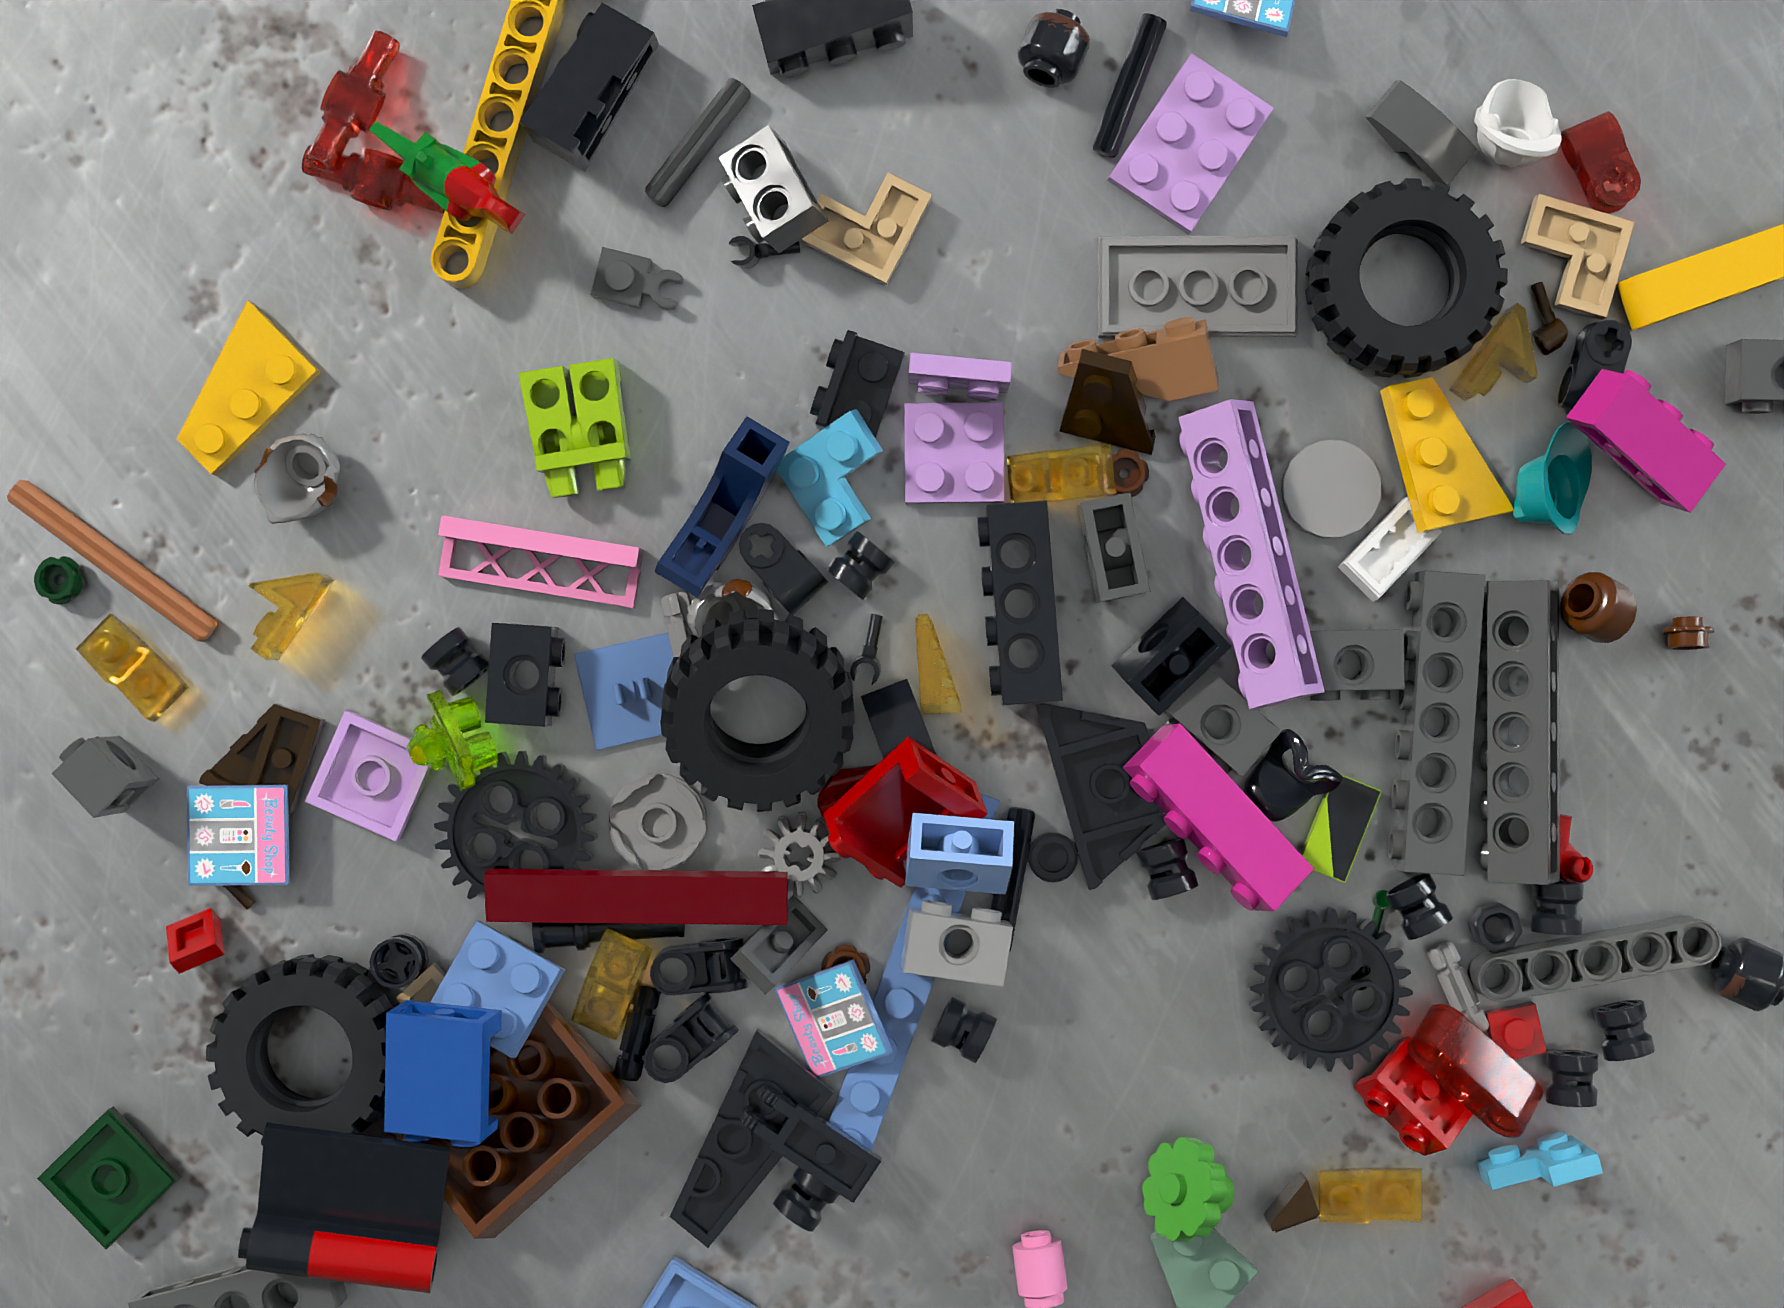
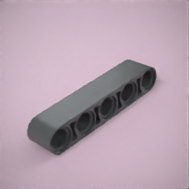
M1676 916L1514 946L1512 949L1497 953L1486 951L1476 955L1471 960L1467 974L1476 992L1495 1002H1506L1705 965L1712 962L1718 956L1721 950V936L1719 931L1706 921L1691 916ZM1696 927L1700 933V943L1694 951L1687 953L1683 947V937L1688 930ZM1648 937L1651 942L1650 955L1645 960L1637 962L1633 955V947L1640 938ZM1599 946L1603 953L1602 962L1596 969L1587 971L1583 963L1584 955L1589 948ZM1550 955L1554 962V969L1550 976L1543 980H1538L1534 974V965L1540 957ZM1495 964H1501L1505 970L1503 983L1499 987L1488 989L1484 982L1486 971Z

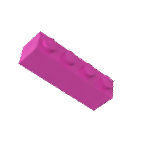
M1180 723L1162 726L1122 767L1133 778L1130 781V785L1134 791L1147 802L1152 803L1154 801L1166 814L1163 818L1165 824L1176 835L1183 839L1188 838L1198 848L1197 857L1200 862L1216 875L1221 873L1233 886L1230 890L1232 896L1244 908L1250 911H1275L1314 869Z

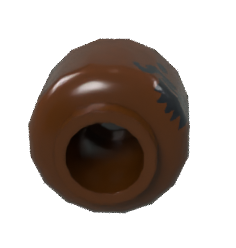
M1587 572L1577 576L1568 584L1561 597L1560 612L1561 618L1569 629L1595 643H1610L1620 639L1629 631L1635 621L1637 605L1634 595L1627 586L1604 573Z

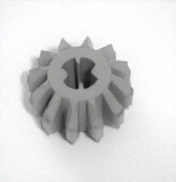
M805 812L797 814V829H792L786 816L779 817L777 819L778 826L784 836H780L771 829L764 831L763 837L776 845V847L759 848L757 856L763 859L774 858L775 863L767 865L761 871L788 872V880L794 881V897H802L804 891L803 881L808 880L815 894L820 893L823 888L816 874L819 873L829 880H834L837 876V872L824 864V861L837 862L842 860V857L835 850H825V847L830 845L828 841L830 833L822 839L818 835L825 825V819L819 817L812 829L809 830L805 829L807 822ZM793 842H797L801 848L810 846L814 855L810 854L807 860L812 863L806 867H803L799 861L790 863L787 854L790 855L793 849L788 846Z

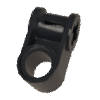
M1604 320L1586 325L1580 330L1569 366L1559 388L1558 407L1572 410L1601 369L1624 373L1632 346L1630 331L1624 324L1616 320ZM1605 335V340L1612 343L1611 351L1601 352L1602 347L1594 344L1595 337Z
M766 523L753 524L746 528L741 535L739 549L744 561L762 579V584L791 615H794L829 583L800 550H796L772 525ZM757 534L759 537L764 538L769 534L773 537L774 541L771 543L770 548L774 554L767 559L762 554L756 558L750 556L749 551L753 545L749 539L752 535Z
M718 938L662 949L656 955L650 968L652 984L659 992L673 996L701 992L724 993L748 988L747 980L742 978L741 969L730 959L743 946V938ZM721 954L724 956L726 975L722 974ZM678 958L683 961L688 971L686 978L678 983L666 981L660 973V964L665 959Z
M704 993L673 1020V1023L658 1034L647 1047L644 1055V1067L648 1075L655 1081L662 1083L676 1081L703 1058L706 1059L739 1031L734 1024L728 1025L711 1005L712 997L709 993ZM698 1017H700V1018L705 1022V1024L710 1028V1030H711L713 1033H711V1032L707 1029V1027L703 1024V1022H702ZM662 1045L674 1046L681 1055L680 1065L671 1070L662 1069L654 1060L655 1050Z

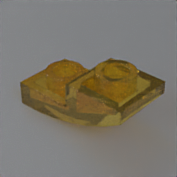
M1098 444L1064 450H1045L1006 456L1011 503L1044 500L1055 502L1116 494L1111 444Z
M109 614L76 648L106 683L115 685L147 720L156 722L189 688L181 677L152 648L113 614Z
M607 928L586 975L571 1020L616 1041L624 1028L634 994L642 983L652 949Z
M1342 1168L1319 1170V1222L1370 1224L1371 1220L1422 1222V1168Z

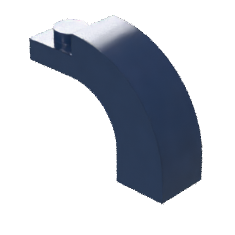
M747 416L722 451L716 469L704 493L683 527L658 561L654 572L697 598L714 572L719 570L751 519L776 474L790 442Z

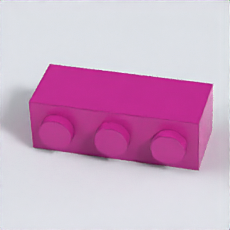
M1601 369L1566 418L1658 502L1691 513L1726 465L1712 451L1715 446L1714 443L1702 433L1694 429H1688L1681 423L1680 420L1683 418V414L1668 402L1660 399L1657 400L1648 392L1651 388L1650 383L1639 374L1631 370L1618 373Z

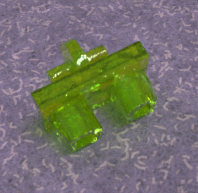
M441 690L427 694L428 703L434 713L430 719L432 729H429L426 724H420L414 729L415 736L407 745V752L411 761L416 765H430L432 770H439L445 765L443 759L445 757L460 790L475 786L474 771L497 763V751L488 731L464 738L462 735L463 733L481 728L479 711L472 696L447 703Z

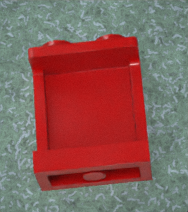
M908 736L823 814L830 833L828 841L841 857L845 859L852 857L863 864L875 878L879 880L885 878L902 888L906 880L904 863L907 860L908 838L913 813L983 819L988 812L974 780Z

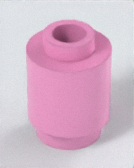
M1047 1230L1030 1231L1022 1234L1021 1242L1014 1244L1012 1249L1018 1295L1024 1297L1025 1307L1050 1308L1064 1303L1063 1292L1068 1289L1062 1241L1058 1238H1051V1233Z

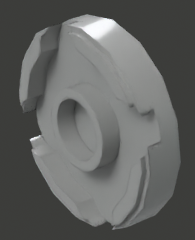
M1321 440L1304 447L1288 462L1281 479L1282 500L1288 517L1302 531L1318 538H1342L1359 531L1375 515L1381 500V477L1374 461L1360 447L1344 440Z
M668 773L646 774L628 782L615 796L609 813V835L616 851L630 865L645 870H672L686 864L701 848L707 832V810L699 793L691 785H688L685 780Z

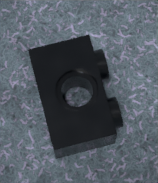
M1182 597L1111 666L1135 693L1160 716L1232 646L1194 606Z
M492 623L485 723L547 727L552 726V717L560 716L562 688L554 687L556 667H563L566 642L565 638L558 637L559 627ZM527 660L534 663L539 671L538 681L530 689L522 688L515 678L517 667Z

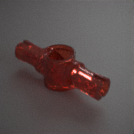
M374 31L357 64L349 66L346 73L341 70L337 71L332 78L320 107L321 111L324 112L321 117L324 124L306 155L307 162L318 170L329 174L332 173L350 139L357 138L360 131L367 134L373 123L377 120L386 98V93L383 92L385 85L382 80L400 49L399 42L387 33Z
M309 145L305 150L302 160L303 173L341 184L344 191L350 192L349 197L356 201L389 211L393 210L394 205L402 207L406 203L443 214L445 211L420 190L408 176L399 170L404 162L400 158L368 148H363L362 154L353 152L350 156Z

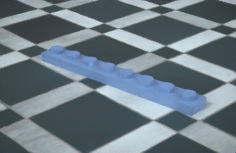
M981 794L988 812L983 819L993 820L1000 800ZM915 887L873 999V1005L894 1052L848 1068L828 1121L870 1150H872L935 979V977L904 973L900 966L909 906L922 908L923 900L938 901L951 904V913L959 914L967 891ZM952 931L944 939V949L947 947Z

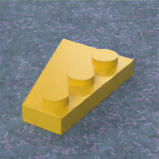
M247 300L177 440L211 475L217 476L321 372L253 302Z
M1433 377L1390 385L1380 390L1418 534L1498 517L1514 511L1507 496Z

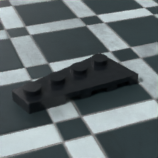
M758 1028L670 1214L671 1219L707 1248L710 1247L783 1157L770 1148L771 1144L755 1134V1132L751 1131L739 1120L745 1110L756 1112L780 1131L788 1119L787 1116L775 1108L765 1104L757 1095L762 1084L776 1089L796 1105L799 1102L816 1114L834 1094V1090Z

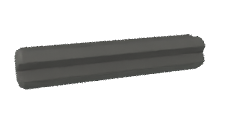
M734 78L726 81L645 187L647 196L662 207L669 205L748 102L751 93L743 83Z

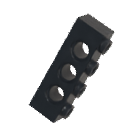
M1047 500L987 505L986 517H977L979 547L989 546L990 566L981 567L983 597L993 596L994 616H985L987 646H997L998 658L997 666H989L991 696L1001 695V705L1063 701ZM1016 540L1026 545L1029 551V559L1025 566L1011 568L1003 562L1001 549L1005 543ZM1023 590L1031 596L1033 608L1027 617L1015 618L1007 612L1005 599L1009 592ZM1018 639L1031 641L1037 650L1035 662L1027 668L1016 667L1009 658V648Z

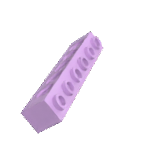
M1230 399L1180 416L1179 422L1182 430L1180 433V445L1184 454L1189 459L1193 475L1191 490L1196 503L1201 508L1205 525L1203 540L1207 550L1212 554L1217 574L1215 577V589L1219 599L1224 603L1228 620L1226 628L1227 639L1232 646L1231 648L1236 653L1240 669L1238 684L1243 697L1248 702L1249 709L1271 707L1324 693L1254 402ZM1225 448L1228 460L1225 468L1222 470L1219 464V456L1222 449ZM1236 496L1240 508L1238 515L1234 518L1231 513V502ZM1246 545L1250 547L1252 555L1248 566L1245 565L1242 558L1243 549ZM1258 593L1261 595L1264 604L1260 615H1258L1254 607V600ZM1269 642L1273 644L1276 653L1272 664L1266 656V647Z

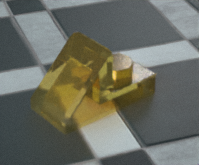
M1519 303L1505 310L1449 389L1462 400L1467 401L1475 397L1477 393L1485 396L1502 374L1496 368L1497 365H1500L1524 383L1537 379V367L1526 308Z
M309 573L249 583L248 586L279 607L276 613L269 611L258 623L253 633L257 640L250 649L266 660H280L335 579L328 574Z

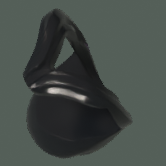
M1284 729L1271 743L1266 756L1247 777L1244 793L1271 822H1278L1293 815L1313 796L1335 790L1342 783L1343 776L1327 765H1310L1308 762V750L1302 738L1291 729ZM1289 749L1292 750L1295 773L1287 766L1284 759V752Z

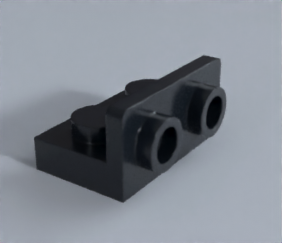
M847 330L844 341L835 338L826 363V367L834 369L828 388L819 385L810 410V414L818 416L815 424L817 429L823 430L847 412L857 409L874 437L877 438L905 352L859 337L856 332Z

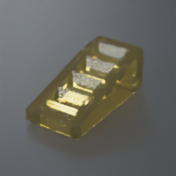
M918 614L915 617L920 710L924 715L962 712L961 702L932 620L929 619L928 614Z

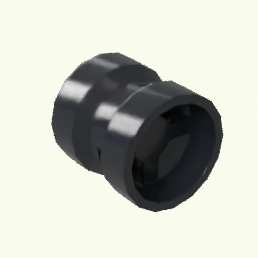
M857 531L848 541L846 553L842 557H835L826 567V570L861 600H864L872 590V581L878 575L886 574L895 562Z
M460 627L453 629L440 638L421 657L430 670H438L443 676V685L452 696L459 694L473 684L489 668V661L483 654L475 653L470 648L469 637Z
M1183 838L1163 841L1136 852L1140 866L1148 871L1150 880L1147 888L1151 900L1171 897L1199 886L1195 872L1187 866L1185 857L1188 850Z
M1429 873L1412 877L1396 885L1385 894L1391 908L1399 911L1403 919L1401 927L1408 940L1428 935L1449 923L1453 918L1447 905L1438 901L1435 895L1437 886Z
M1559 881L1549 885L1532 884V897L1537 901V910L1531 916V931L1555 935H1581L1583 919L1578 914V903L1583 899L1584 884Z
M407 933L397 934L378 944L372 951L369 961L370 971L374 979L382 986L389 988L404 987L417 979L426 970L429 961L428 950L424 943L416 936Z
M952 996L940 1016L930 1041L943 1048L953 1046L960 1050L962 1057L976 1063L992 1034L997 1018L985 1012L976 1014L967 1009L965 1002Z
M1618 1001L1599 1006L1593 1010L1596 1025L1603 1029L1606 1037L1601 1044L1606 1061L1636 1059L1647 1056L1655 1051L1652 1035L1644 1031L1643 1021L1647 1017L1644 1001Z
M1580 1050L1547 1051V1068L1552 1072L1551 1083L1546 1086V1102L1565 1107L1596 1106L1598 1090L1593 1085V1074L1598 1070V1054Z
M798 1167L793 1174L794 1182L787 1189H782L773 1201V1204L780 1213L804 1230L813 1232L822 1219L821 1211L825 1205L834 1203L839 1194Z

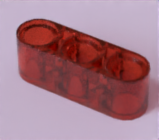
M1445 1004L1432 1005L1408 1042L1407 1050L1411 1058L1488 1128L1508 1138H1518L1524 1133L1543 1098L1544 1092L1541 1085L1461 1012Z

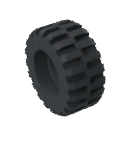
M1405 178L1400 184L1396 185L1390 180L1375 185L1372 190L1366 193L1362 191L1349 200L1319 234L1313 245V255L1307 262L1305 275L1309 277V286L1305 289L1307 305L1313 304L1316 315L1311 319L1317 332L1322 329L1330 338L1327 346L1336 355L1342 351L1350 357L1348 364L1359 370H1363L1366 367L1375 370V375L1391 378L1394 375H1403L1404 378L1417 377L1426 372H1434L1461 358L1471 351L1477 342L1484 339L1493 327L1490 322L1493 317L1500 313L1505 300L1500 296V289L1508 284V269L1500 268L1499 258L1506 253L1502 240L1493 242L1488 232L1495 225L1487 214L1483 215L1480 219L1474 214L1471 208L1475 202L1464 193L1456 199L1448 194L1450 186L1436 181L1430 187L1422 186L1421 179ZM1392 234L1413 236L1430 245L1441 257L1448 273L1449 294L1445 305L1434 318L1419 325L1403 326L1383 318L1368 303L1360 283V265L1368 249L1378 240Z
M759 609V618H746L745 610L731 612L729 623L721 625L716 618L704 624L702 636L698 638L696 635H690L681 645L680 657H673L668 669L667 681L664 684L660 720L661 734L667 738L665 750L672 763L677 764L680 762L679 775L688 785H694L697 781L700 782L702 796L713 802L717 800L718 796L727 798L728 808L742 811L744 803L757 804V812L772 811V803L783 801L786 808L801 803L802 792L807 790L810 795H815L825 787L826 773L829 776H836L844 764L843 753L849 752L854 738L853 724H855L853 685L850 672L845 671L844 658L837 647L828 648L827 636L818 628L814 627L809 632L803 629V619L791 614L787 615L784 622L774 619V610ZM754 675L769 676L789 684L802 696L806 705V715L800 726L783 739L765 744L747 743L731 737L716 724L710 711L712 698L721 688L736 679Z
M314 954L300 955L290 960L278 962L253 974L243 981V985L240 988L232 991L222 1004L225 1009L223 1013L214 1017L209 1030L216 1036L214 1042L206 1045V1061L215 1062V1072L207 1077L211 1090L221 1088L225 1100L218 1103L224 1115L228 1116L235 1112L242 1120L236 1128L244 1135L249 1137L257 1132L263 1136L261 1140V1145H263L264 1130L267 1122L359 1135L385 1113L386 1013L400 1004L397 1003L392 1006L385 995L390 989L382 986L379 982L374 983L367 977L368 969L358 963L351 966L343 964L342 957L327 955L322 958H315ZM309 1006L327 1013L341 1025L349 1039L352 1050L350 1076L338 1091L329 1096L311 1098L300 1095L286 1087L273 1071L268 1056L269 1032L274 1021L290 1009Z

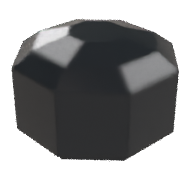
M1499 902L1479 906L1469 922L1474 942L1494 953L1514 948L1523 932L1518 913Z

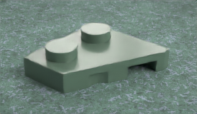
M1214 1228L1206 1238L1193 1237L1190 1242L1170 1241L1166 1236L1159 1235L1156 1230L1150 1236L1177 1308H1226L1259 1272L1247 1258Z

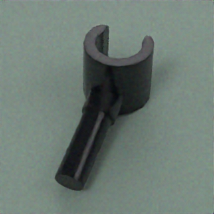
M737 236L729 241V245L734 247L749 245L750 254L746 259L731 261L743 269L754 267L758 264L760 258L800 253L799 241L780 253L767 243L756 244L745 236Z
M871 614L862 654L854 659L850 669L853 681L856 678L857 666L861 663H869L874 667L875 674L871 685L880 676L881 664L876 655L883 619L881 615Z

